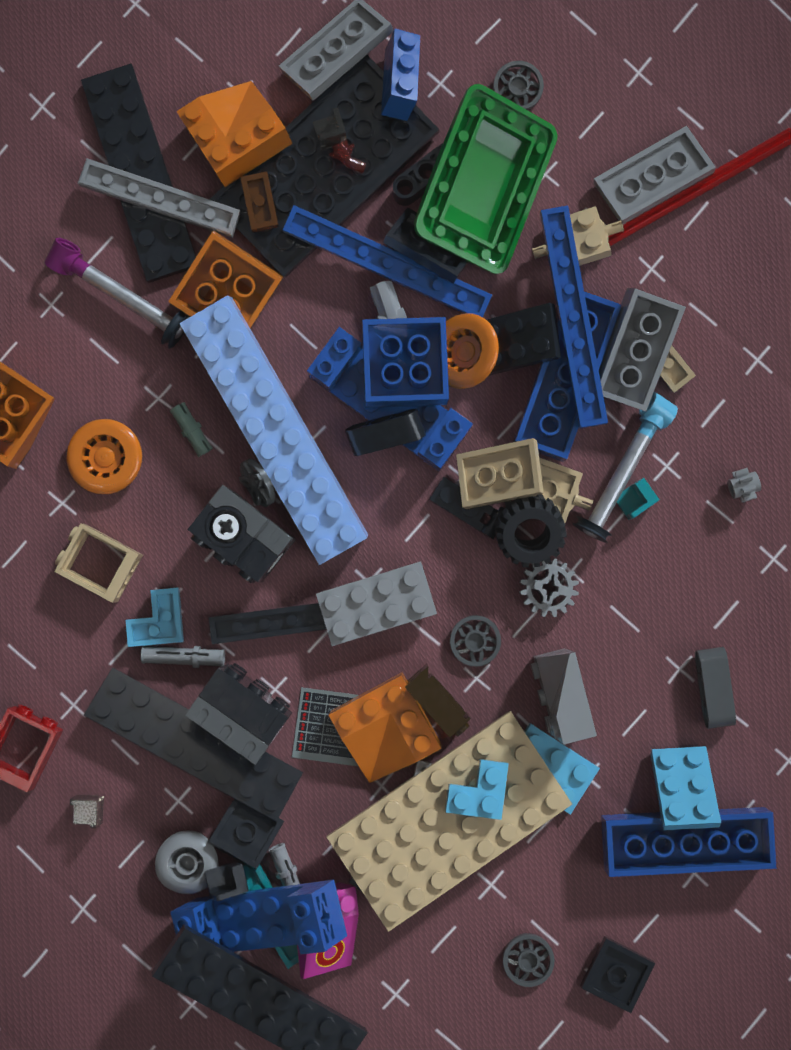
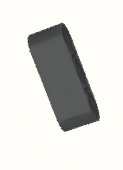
M717 647L696 650L695 663L706 728L736 725L735 705L725 648Z

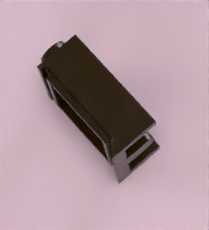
M427 663L407 680L405 688L449 737L454 734L457 737L460 736L470 726L468 721L471 718L468 713L464 711L461 705L432 673L428 675Z

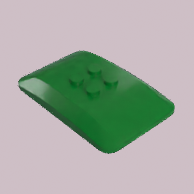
M474 84L467 88L447 132L414 222L417 235L489 273L500 274L506 271L556 145L558 136L555 127L484 85Z

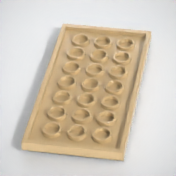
M509 711L326 837L389 932L571 806L572 803L512 712ZM480 759L509 763L502 820L446 813L448 784L476 787Z

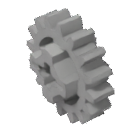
M555 558L551 561V564H546L545 561H542L540 567H534L532 563V572L524 570V574L528 577L527 580H520L519 582L525 585V589L519 591L521 595H527V599L523 602L524 605L532 603L531 612L535 613L538 609H541L540 613L543 617L546 616L547 611H550L552 617H557L558 609L562 613H566L565 605L573 606L575 604L570 599L571 596L579 595V592L573 590V586L578 585L579 581L571 580L575 572L565 571L567 563L561 564L560 567L557 566L558 562ZM547 569L545 577L540 580L534 579L540 571ZM558 572L564 577L567 586H563L558 580ZM549 580H551V585L555 586V591H551L549 596H547V591L542 589L543 584H548ZM531 589L536 590L540 595V603L533 597ZM559 595L564 596L561 602L551 606L554 598Z

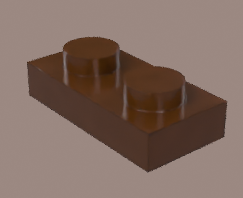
M262 172L240 177L252 232L279 227L268 173Z

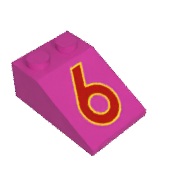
M340 882L335 883L347 937L326 952L300 955L297 945L300 976L302 979L351 966L359 916L355 886Z

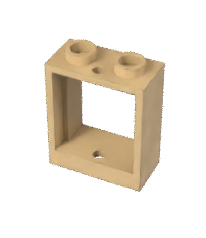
M80 523L79 527L75 526L68 538L70 544L66 551L62 550L55 561L57 568L54 572L102 598L116 603L122 596L143 554L87 524ZM88 535L126 554L108 589L70 569Z

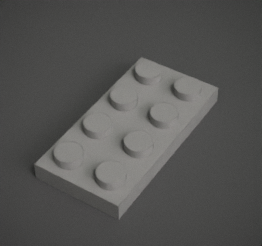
M354 0L282 62L279 68L289 80L314 101L394 31L389 21L364 0Z
M685 126L594 178V185L618 221L621 220L623 225L715 172L716 167L689 128Z
M421 561L316 593L332 646L437 614Z

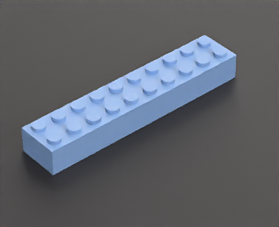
M227 295L179 323L318 564L321 565L367 539L368 533L233 298Z

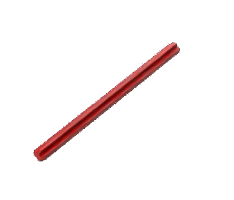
M791 128L715 169V172L623 224V232L608 236L609 246L614 245L791 144Z

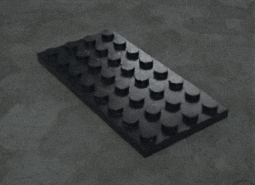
M368 55L364 56L327 88L286 127L293 144L243 175L268 173L279 227L252 232L241 178L226 187L223 186L209 199L241 211L236 229L284 279L317 249V247L283 232L293 205L341 226L439 133V128L416 105L407 121L381 115L384 72Z

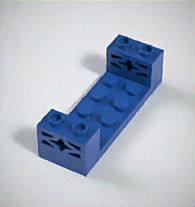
M341 327L336 330L307 370L309 378L368 421L409 409H417L426 436L417 441L403 444V446L438 472L473 425V423L452 408L448 411L441 405L365 408L362 343Z
M334 880L252 890L221 901L212 900L210 896L199 897L171 911L176 935L183 924L232 952L298 945L300 955L326 952L347 937Z

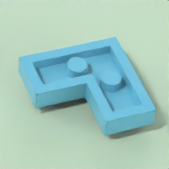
M180 589L151 590L153 617L126 620L128 647L184 642Z
M480 759L476 787L448 784L445 812L502 820L509 763Z

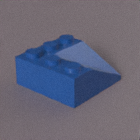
M446 317L362 320L365 408L447 405L449 401Z

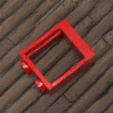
M19 704L18 707L7 708L0 722V751L16 718L50 734L31 774L0 760V779L28 793L35 789L63 729L57 727L58 722L45 716L41 719L33 715L34 711Z

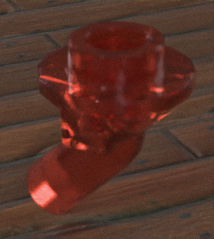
M347 140L332 146L333 152L329 153L330 157L341 161L344 166L360 173L364 172L366 163L351 157L355 146L354 143L348 144Z

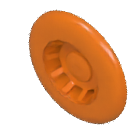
M470 313L456 315L446 321L448 385L457 389H466L478 385L492 372L498 358L499 343L494 328L483 317Z
M98 419L83 425L72 436L67 448V466L73 479L85 490L96 494H112L123 490L136 478L142 463V450L138 438L126 425L111 419ZM106 436L107 441H102L101 437ZM113 438L118 440L117 444L113 443ZM94 440H96L97 443L94 446H91L90 444ZM87 449L90 450L89 456H85ZM86 461L90 462V467H87ZM94 470L99 472L96 476L92 474ZM104 474H109V477L104 478Z

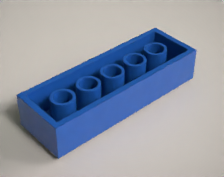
M584 291L599 370L622 305ZM558 315L557 327L561 358L541 363L513 442L534 438L537 440L539 454L564 462L568 459L579 425Z
M765 807L719 809L720 827L663 830L660 812L601 815L604 871L609 877L777 869L773 812Z

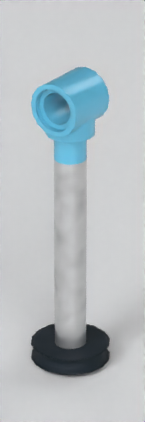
M653 392L647 411L639 409L642 424L589 519L576 516L578 522L572 523L576 528L597 540L608 543L606 538L607 536H612V534L603 529V526L656 430L660 431L666 428L674 420L678 410L676 405L658 393Z

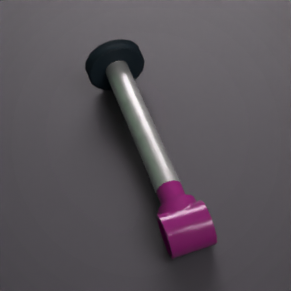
M55 238L44 261L48 268L63 275L76 274L163 330L164 334L161 344L168 343V349H171L179 342L185 333L179 323L191 316H185L183 311H179L174 317H171L85 262L77 245L63 238Z

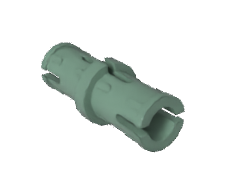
M185 402L170 410V413L182 429V436L188 439L198 457L213 449L200 429L202 427L200 422L195 421Z

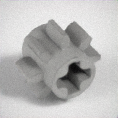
M748 468L732 472L733 478L728 479L727 483L733 499L740 497L741 502L756 499L755 492L761 491V482L755 471L749 473Z

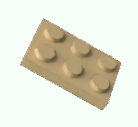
M534 438L456 455L462 508L470 509L544 494L538 444Z

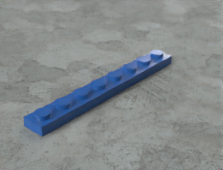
M293 205L283 228V232L392 280L464 314L470 313L483 317L492 297V294L459 279H456L453 284L426 267L417 264L407 256Z
M567 205L541 210V223L579 429L604 425L608 423L569 207Z

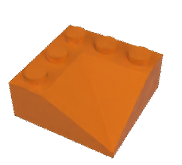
M252 81L200 96L176 111L224 187L293 144L285 126Z
M212 231L168 302L189 316H193L228 295L233 298L248 326L251 328L283 276L216 231Z
M0 361V462L8 467L17 469L32 447L55 398Z
M403 672L338 706L329 713V717L338 734L369 783L414 764L441 749V742L421 705L405 688L408 681Z

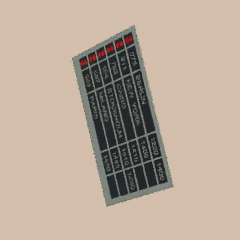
M301 687L292 758L358 766L329 717V713L331 710L359 695Z

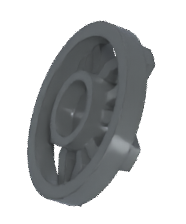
M512 61L502 66L497 72L493 84V90L496 93L503 95L505 92H509L510 95L505 98L511 100L514 97V103L519 106L521 105L518 98H523L524 104L521 107L526 110L533 108L539 102L544 89L543 78L539 70L531 63L525 61ZM513 67H521L517 71L516 75L513 72L508 71V69ZM527 69V76L521 75ZM531 72L536 76L538 83L529 81ZM503 74L510 77V80L507 81ZM499 78L506 85L500 91L498 90ZM529 87H533L538 90L530 91ZM537 95L533 101L528 103V96Z
M247 459L240 464L241 476L239 480L241 484L247 488L255 505L270 506L275 502V492L267 473L255 460Z
M473 615L461 619L454 626L450 635V646L455 657L462 663L475 667L483 666L497 656L501 647V636L497 626L491 620L483 616ZM470 620H481L475 626V630H473V627L466 622ZM486 622L485 631L482 633L479 631V627ZM461 625H464L467 628H469L470 632L465 634L461 628ZM490 626L495 632L496 640L490 636L486 637ZM459 630L460 635L465 639H460L454 643L455 634ZM489 640L495 643L496 646L487 647L486 642ZM461 643H465V649L456 650ZM483 649L486 651L494 650L487 659L483 660ZM470 650L469 655L472 662L465 660L459 654L467 653ZM474 652L480 653L478 662L475 660Z
M520 934L514 937L504 949L503 966L505 972L514 983L520 986H538L545 982L553 971L555 962L553 951L548 942L536 934ZM531 939L536 940L543 945L536 946L533 949V943ZM527 940L529 947L524 949L523 941ZM519 942L520 952L517 950H511V948ZM547 949L542 955H538L537 952L539 950ZM508 955H517L518 957L514 960L509 958ZM549 955L550 961L548 969L546 970L544 964L540 961L545 960V958ZM508 963L518 965L515 969V976L509 970ZM541 967L544 974L539 973L536 969ZM521 969L525 971V973L520 978H518L519 971ZM530 972H532L534 976L539 977L536 980L524 981L529 976Z

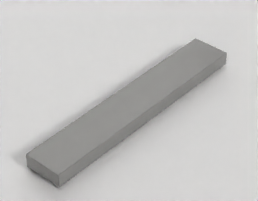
M86 158L78 181V185L211 231H216L233 238L241 215V211L233 207Z

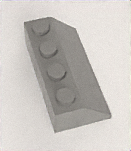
M627 288L599 368L603 397L647 411L686 307L636 288Z

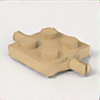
M596 206L570 214L579 266L612 256L608 236L624 231L621 220L605 225L599 217ZM546 245L532 248L535 259L547 255Z
M539 458L544 491L542 495L545 500L549 498L555 506L557 505L564 522L566 523L568 514L574 506L590 511L592 507L590 505L593 504L594 500L578 495L583 473Z

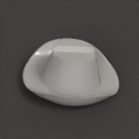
M186 830L171 835L163 842L156 855L155 870L159 881L166 888L181 894H194L206 889L207 883L204 872L218 867V856L215 848L208 843L209 840L203 834L196 831Z

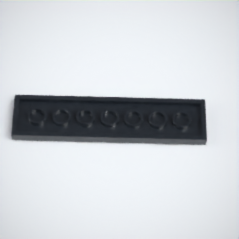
M132 63L81 79L108 165L173 187ZM120 200L147 282L151 283L188 271L196 255L185 222Z
M112 667L84 714L86 718L277 822L303 774L302 771L267 752L263 754L256 765L185 716L189 709Z
M183 924L151 971L152 977L283 1050H357L368 1033L364 1026Z

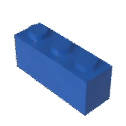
M394 29L385 49L381 115L407 121L417 103L420 35Z

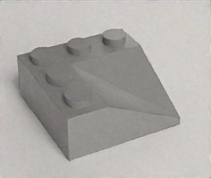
M564 648L533 656L535 663H531V670L534 679H539L541 689L537 690L541 706L546 705L548 716H545L544 720L548 733H551V736H554L563 745L597 736L575 652Z

